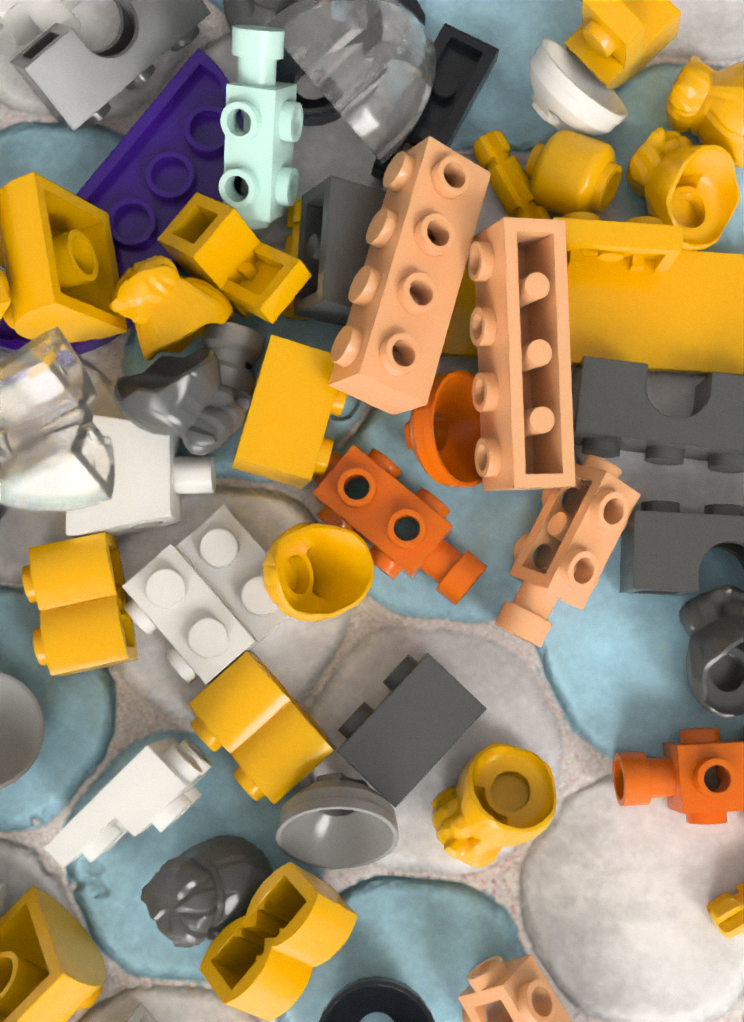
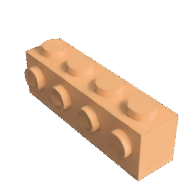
M428 136L406 152H398L390 161L385 171L383 186L387 190L383 204L373 217L366 233V242L370 244L364 266L354 277L348 293V299L352 302L346 326L336 336L330 353L334 366L328 385L391 415L419 408L428 403L469 255V249L491 176L489 171L431 136Z
M503 217L473 237V243L470 246L467 259L468 274L470 279L475 281L476 307L470 319L471 341L474 346H477L478 373L474 378L472 386L473 404L475 409L480 412L481 438L477 441L475 447L476 471L482 477L483 491L543 490L574 487L575 460L565 220Z

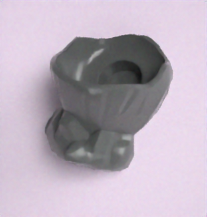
M209 348L198 349L186 357L162 355L143 373L120 377L114 385L115 404L120 412L133 424L151 434L164 436L173 434L176 437H180L190 453L200 456L213 453L217 448L223 446L226 440L242 425L244 415L250 407L248 397L238 398L232 393L230 387L222 386L219 360L213 349Z
M727 584L687 601L679 611V618L685 632L690 636L686 656L687 682L693 696L705 710L722 717L734 718L744 715V591Z
M230 835L216 836L196 844L180 856L166 861L153 878L142 888L140 900L146 904L149 916L156 922L158 930L169 938L175 947L190 948L199 945L205 939L214 940L226 926L236 919L245 916L254 894L267 877L273 873V869L265 854L253 843L241 837Z

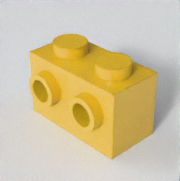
M271 334L231 468L304 489L312 480L313 474L324 475L334 440L324 437L330 414L338 417L341 415L348 395L328 385L334 366L329 352Z

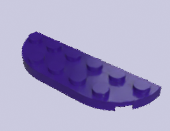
M200 48L193 53L76 194V196L109 214L119 279L135 263L155 255L172 259L179 271L182 267L159 243L157 238L196 192L223 203L219 193V181L224 174L225 134L221 128L220 118L223 109L226 107V84L230 82L219 66ZM239 109L236 121L239 128L243 130L244 120L241 109ZM236 176L234 180V187L237 192L242 182V178ZM2 317L0 321V350L29 358H65L95 350L122 334L75 343L39 342L17 334L14 329L7 325ZM126 318L127 327L129 329L132 325H134V322L131 319Z

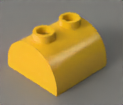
M35 172L16 178L0 189V266L5 269L11 292V303L3 316L7 325L24 338L48 343H75L93 339L98 340L128 332L126 317L122 316L119 312H113L109 307L113 289L120 280L109 214Z
M33 885L0 918V1022H67L78 1009H87L96 1002L107 978L106 965L98 947L84 927L66 908Z

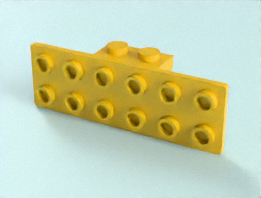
M573 212L564 215L563 218L553 217L556 220H565L570 355L572 366H578L583 356L646 363L648 364L647 371L697 375H709L712 372L744 375V254L682 250L683 226L664 225V222L656 217L640 216L628 219L626 222L600 220L598 215L589 212ZM467 262L441 356L478 359L477 346L473 345L470 337V319L476 307L475 281H472L469 277Z

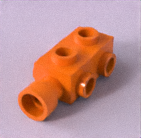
M353 444L344 456L338 452L332 454L324 475H315L314 482L318 484V487L312 494L317 502L323 506L316 516L327 525H335L357 533L372 546L370 554L374 565L393 580L401 571L413 579L420 570H423L439 584L436 590L456 606L488 566L467 550L462 554L445 540L453 528V525L445 519L450 513L447 506L424 488H421L416 495L397 480L398 476L402 473L401 470L389 458L374 448L366 455ZM356 478L363 479L369 484L368 494L358 500L349 498L345 493L347 484ZM412 519L417 522L420 531L416 538L410 541H403L395 535V526L400 520Z
M719 728L679 729L680 742L663 743L664 757L647 758L644 752L615 753L612 767L613 784L620 806L649 805L651 798L667 797L669 809L686 814L687 823L699 825L727 823V812L744 811V739L720 740ZM716 765V776L721 784L716 789L709 790L705 785L704 775L709 767Z

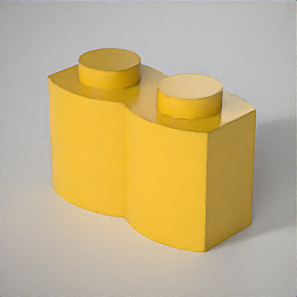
M100 532L29 548L30 565L23 566L22 582L28 600L31 603L37 602L40 610V627L35 628L33 631V646L39 664L41 666L48 665L51 676H68L137 661L138 649L132 618L124 609V605L128 603L127 592L122 587L126 582L116 537L107 532Z
M246 651L188 703L197 716L190 722L195 733L214 752L223 746L232 755L239 765L232 772L235 779L257 802L266 796L275 805L337 748L274 674L251 651Z
M292 862L287 863L274 871L261 884L248 906L246 915L230 923L217 935L206 951L199 970L224 1004L265 1020H272L287 1011L301 996L309 982L313 967L329 960L344 945L354 928L357 914L330 884Z

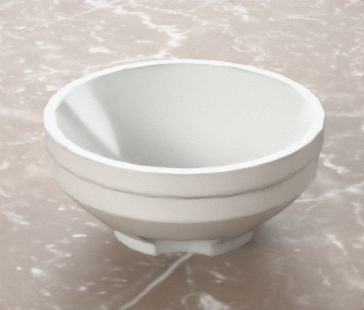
M543 39L536 52L530 58L529 64L530 83L534 90L531 96L534 110L545 122L551 124L558 131L561 129L572 130L584 135L610 133L628 116V111L621 98L614 89L608 90L565 46L554 40Z

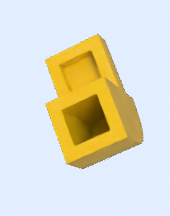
M582 0V26L564 42V45L608 90H612L623 85L639 73L677 36L681 12L669 0Z
M198 192L195 193L157 238L159 243L188 275L203 279L216 286L230 300L233 311L245 319H248L253 314L273 324L312 276L300 259L260 242L233 207Z

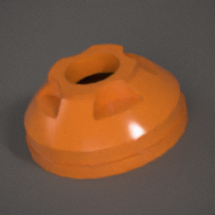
M464 370L449 371L435 376L427 405L412 409L410 420L405 424V438L408 449L414 451L417 460L426 473L437 483L456 488L474 487L482 482V477L476 471L474 459L477 441L481 438L480 412L475 409L472 399V386L476 375Z

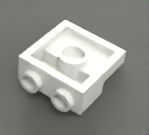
M225 505L220 507L178 545L170 544L122 586L132 598L124 605L128 615L148 635L158 628L173 646L165 654L167 660L188 683H192L199 677L205 685H209L246 651L253 650L290 617L279 610L264 588L262 568L266 551Z
M171 736L147 744L43 848L63 869L83 855L92 863L104 851H110L129 832L136 837L152 825L160 832H163L172 822L175 823L203 795L195 785L208 773L207 771L212 767L211 761L197 745L187 738H184L179 743Z

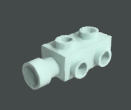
M233 25L231 54L238 56L237 81L226 84V107L223 109L220 118L221 128L225 134L224 174L219 181V193L223 199V204L233 207L250 229H264L269 227L270 222L286 214L288 207H292L298 197L300 177L298 169L293 168L294 142L299 140L302 132L303 108L301 103L296 102L297 84L276 81L277 60L284 57L285 30L267 26ZM239 109L244 110L243 130L239 128L236 121ZM236 176L242 178L240 195L234 187Z

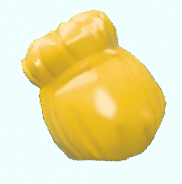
M692 56L680 70L668 95V101L666 102L667 123L676 132L685 133L690 131L698 137L700 145L721 146L731 155L735 168H744V61L717 70L715 67L711 68L708 64L701 62L699 56Z
M658 127L631 157L626 179L637 194L645 197L650 217L661 219L664 225L683 226L682 249L705 250L719 240L740 200L734 161L725 149L717 145H693L686 136L676 131H664L663 127Z
M155 255L137 262L133 267L128 268L116 283L110 297V309L113 312H119L122 316L134 322L140 350L147 361L153 360L161 351L181 353L196 337L203 336L206 324L217 323L223 325L226 321L233 322V306L230 300L216 286L203 279L180 276L172 259L164 256Z
M309 522L299 523L281 533L269 546V551L265 555L262 568L264 588L272 602L287 616L301 621L319 622L333 618L355 607L364 599L373 583L374 563L368 546L357 533L335 525Z
M493 743L479 750L464 765L456 786L448 787L438 793L431 803L433 807L432 824L436 831L437 839L444 845V850L452 857L461 860L473 868H484L495 861L502 847L515 846L541 834L549 826L556 813V789L551 768L537 754L513 745Z

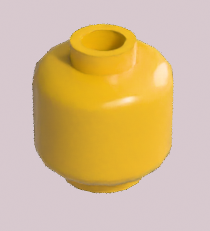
M561 129L553 134L546 144L538 143L535 145L528 157L525 173L528 179L531 180V192L535 197L534 201L537 206H544L546 210L564 216L573 212L604 213L612 203L618 190L622 176V167L616 163L615 152L609 143L572 130Z

